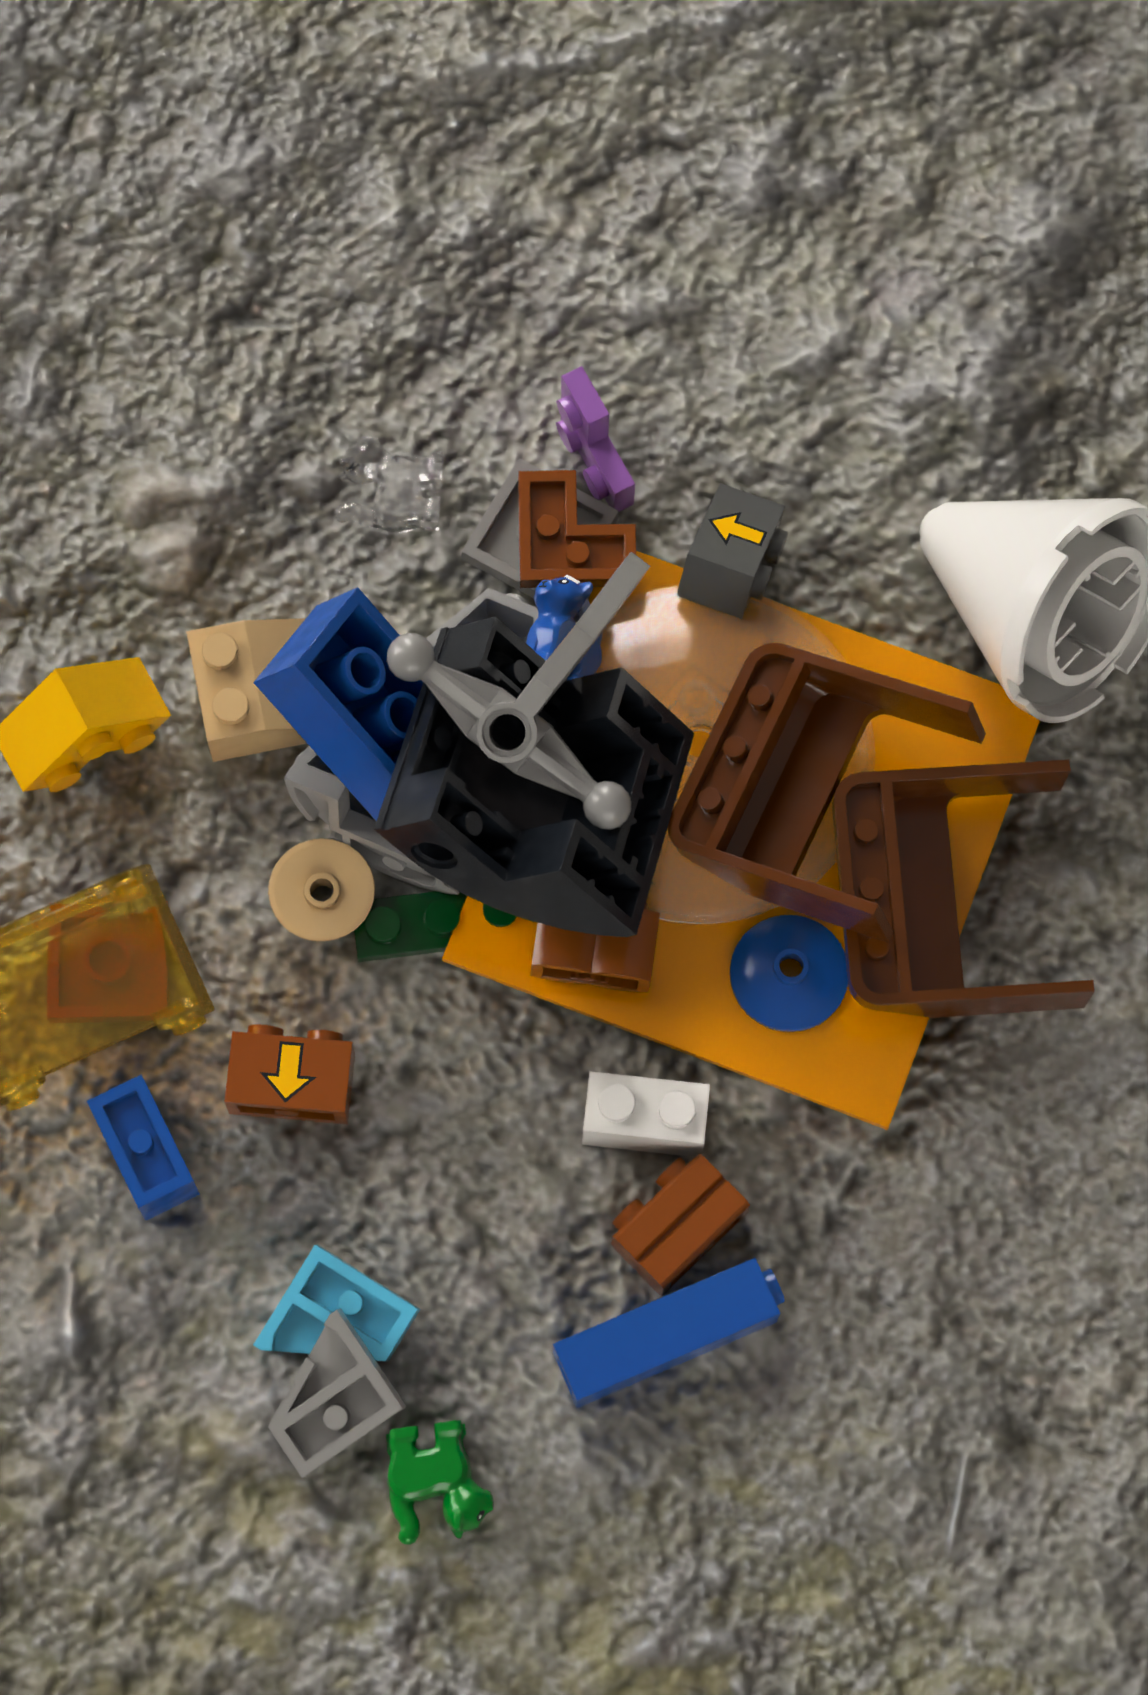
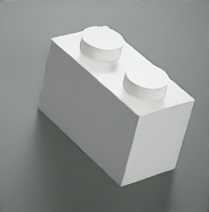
M589 1071L582 1145L696 1157L699 1153L702 1155L710 1084Z

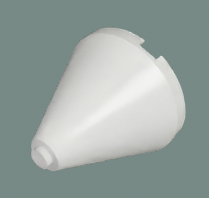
M1125 498L947 502L929 511L922 520L919 533L920 546L1006 695L1017 708L1047 723H1060L1074 719L1105 699L1104 694L1096 690V688L1114 668L1128 674L1148 645V507L1137 501Z

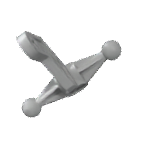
M630 552L575 626L533 676L517 699L501 687L435 661V652L432 644L419 634L406 633L398 636L391 642L387 650V663L390 671L403 681L415 682L421 680L424 682L465 737L480 747L488 758L501 763L518 776L579 799L583 802L586 818L592 825L600 829L611 830L620 827L628 819L631 812V799L624 787L612 781L597 783L593 780L554 727L538 714L579 664L649 570L650 565L633 552ZM512 714L523 722L526 730L525 739L519 747L505 748L495 740L493 725L500 715Z

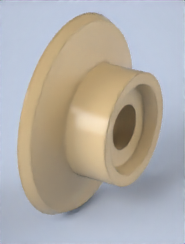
M320 838L299 843L283 854L271 873L268 895L275 917L289 932L306 940L331 941L350 934L366 919L374 902L375 882L371 868L358 851L341 841ZM320 886H327L333 890V894L326 901H317L312 897L313 891Z

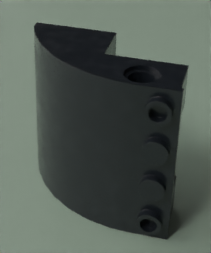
M496 616L450 629L448 627L441 628L434 648L435 661L501 687L516 699L545 663V660ZM622 667L571 680L566 679L538 715L554 727L593 780L597 783L602 781L615 782L624 787L631 799L630 815L620 827L611 830L600 829L592 825L586 818L583 802L579 799L518 776L501 763L488 758L480 747L465 737L423 682L374 830L435 878L495 909L529 921L564 930L616 937L637 935L694 732ZM512 714L500 715L493 725V735L499 745L505 748H516L523 743L526 731L523 722Z

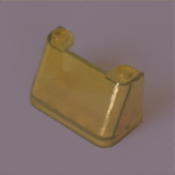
M150 864L140 865L123 871L0 926V1107L5 1105L7 1111H13L29 1105L40 1097L38 1088L45 1083L46 1075L155 1026H157L158 1030L171 1029L174 1036L186 1034L205 1024L207 1021L205 1015L215 1010Z

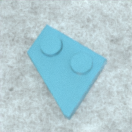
M314 1245L253 1346L265 1351L310 1354L325 1327L324 1323L328 1316L341 1308L374 1359L387 1362L394 1354L421 1309L321 1246Z

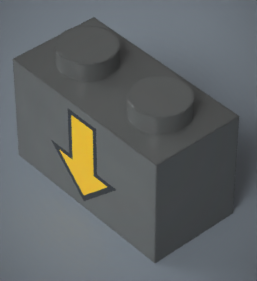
M720 483L687 554L676 596L742 619L751 597L762 600L773 570V567L766 565L767 561L777 565L788 536L787 531L779 529L785 506Z

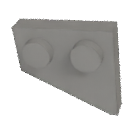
M341 1308L328 1316L322 1333L311 1353L302 1363L294 1378L293 1386L285 1400L279 1405L268 1426L301 1478L319 1468L407 1407Z

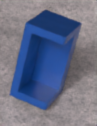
M142 1074L87 1100L91 1112L145 1220H149L200 1195Z

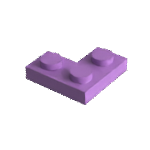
M581 366L561 376V399L556 401L561 420L556 422L557 430L567 450L570 453L578 450L587 468L583 470V475L594 498L597 500L605 498L610 507L620 512L634 505L635 482L608 436L609 413L584 368Z

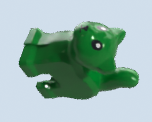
M461 1420L435 1423V1446L431 1449L419 1450L415 1447L416 1440L419 1437L418 1426L395 1428L390 1430V1434H386L387 1453L390 1456L387 1485L391 1509L401 1528L398 1539L402 1544L411 1545L415 1543L420 1533V1522L414 1510L415 1503L443 1496V1516L452 1533L458 1539L462 1537L463 1532L478 1528L484 1517L494 1509L491 1492L481 1488L472 1478L471 1464L463 1444L466 1428L465 1423L462 1424Z

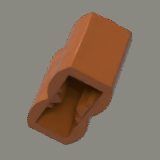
M646 903L637 935L629 937L595 935L537 923L530 976L563 983L591 984L619 991L648 992L651 983L660 913L648 910V903Z

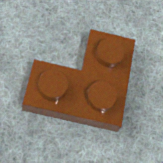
M576 470L518 471L520 588H536L542 580H552L565 577L566 575L580 581V583L591 582L593 587H604L629 553L633 552L636 555V524L577 525Z

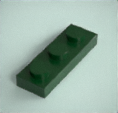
M433 891L374 899L368 916L354 930L358 962L445 952L452 932L459 923L460 913L467 895L461 892L455 895ZM483 904L484 917L493 926L505 927L513 923L517 918L515 915Z

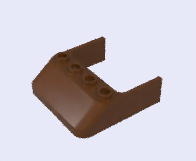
M764 644L752 651L745 660L671 813L668 834L672 843L683 857L755 898L890 943L894 931L879 904L797 877L798 870L871 719L878 715H891L982 744L986 732L973 703L786 644Z
M1070 759L858 772L849 775L841 781L835 791L832 802L839 889L841 892L879 904L894 931L890 943L843 928L848 986L853 998L860 1005L876 1011L930 1018L1085 1008L1095 992L1094 980L964 987L947 819L948 804L959 797L1061 791L1071 771Z

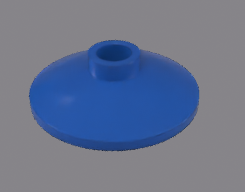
M780 915L765 919L750 928L740 939L734 950L730 964V982L734 996L747 1015L767 1028L784 1032H797L813 1028L827 1020L837 1010L845 996L848 986L845 951L831 931L812 919L798 915ZM786 959H794L800 963L802 972L798 976L788 977L781 972L780 963Z

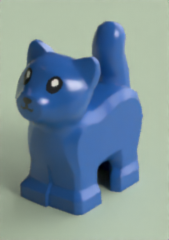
M559 577L552 580H542L536 587L534 600L539 614L529 630L526 644L545 661L575 626L574 617L592 593L593 584L591 582L577 584L566 577ZM603 632L567 677V680L597 672L602 661L600 645Z

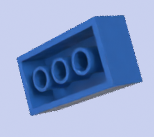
M357 587L317 605L253 683L377 821L423 682L421 680L415 682L403 681L390 671L387 663V650L391 642L400 635Z

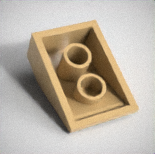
M305 619L242 620L186 631L206 738L213 762L307 744L253 683Z

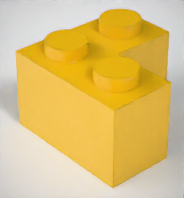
M140 657L55 668L0 723V750L23 792L48 788L50 792H58L75 784L81 778L80 770L90 760L116 750H123L125 754H131L150 745L156 738L154 732L171 714Z

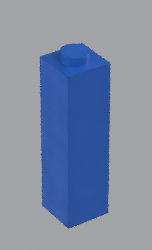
M755 1257L553 1344L552 1353L577 1409L777 1323L780 1316L777 1305L784 1303L785 1299L773 1271L768 1269L762 1272Z

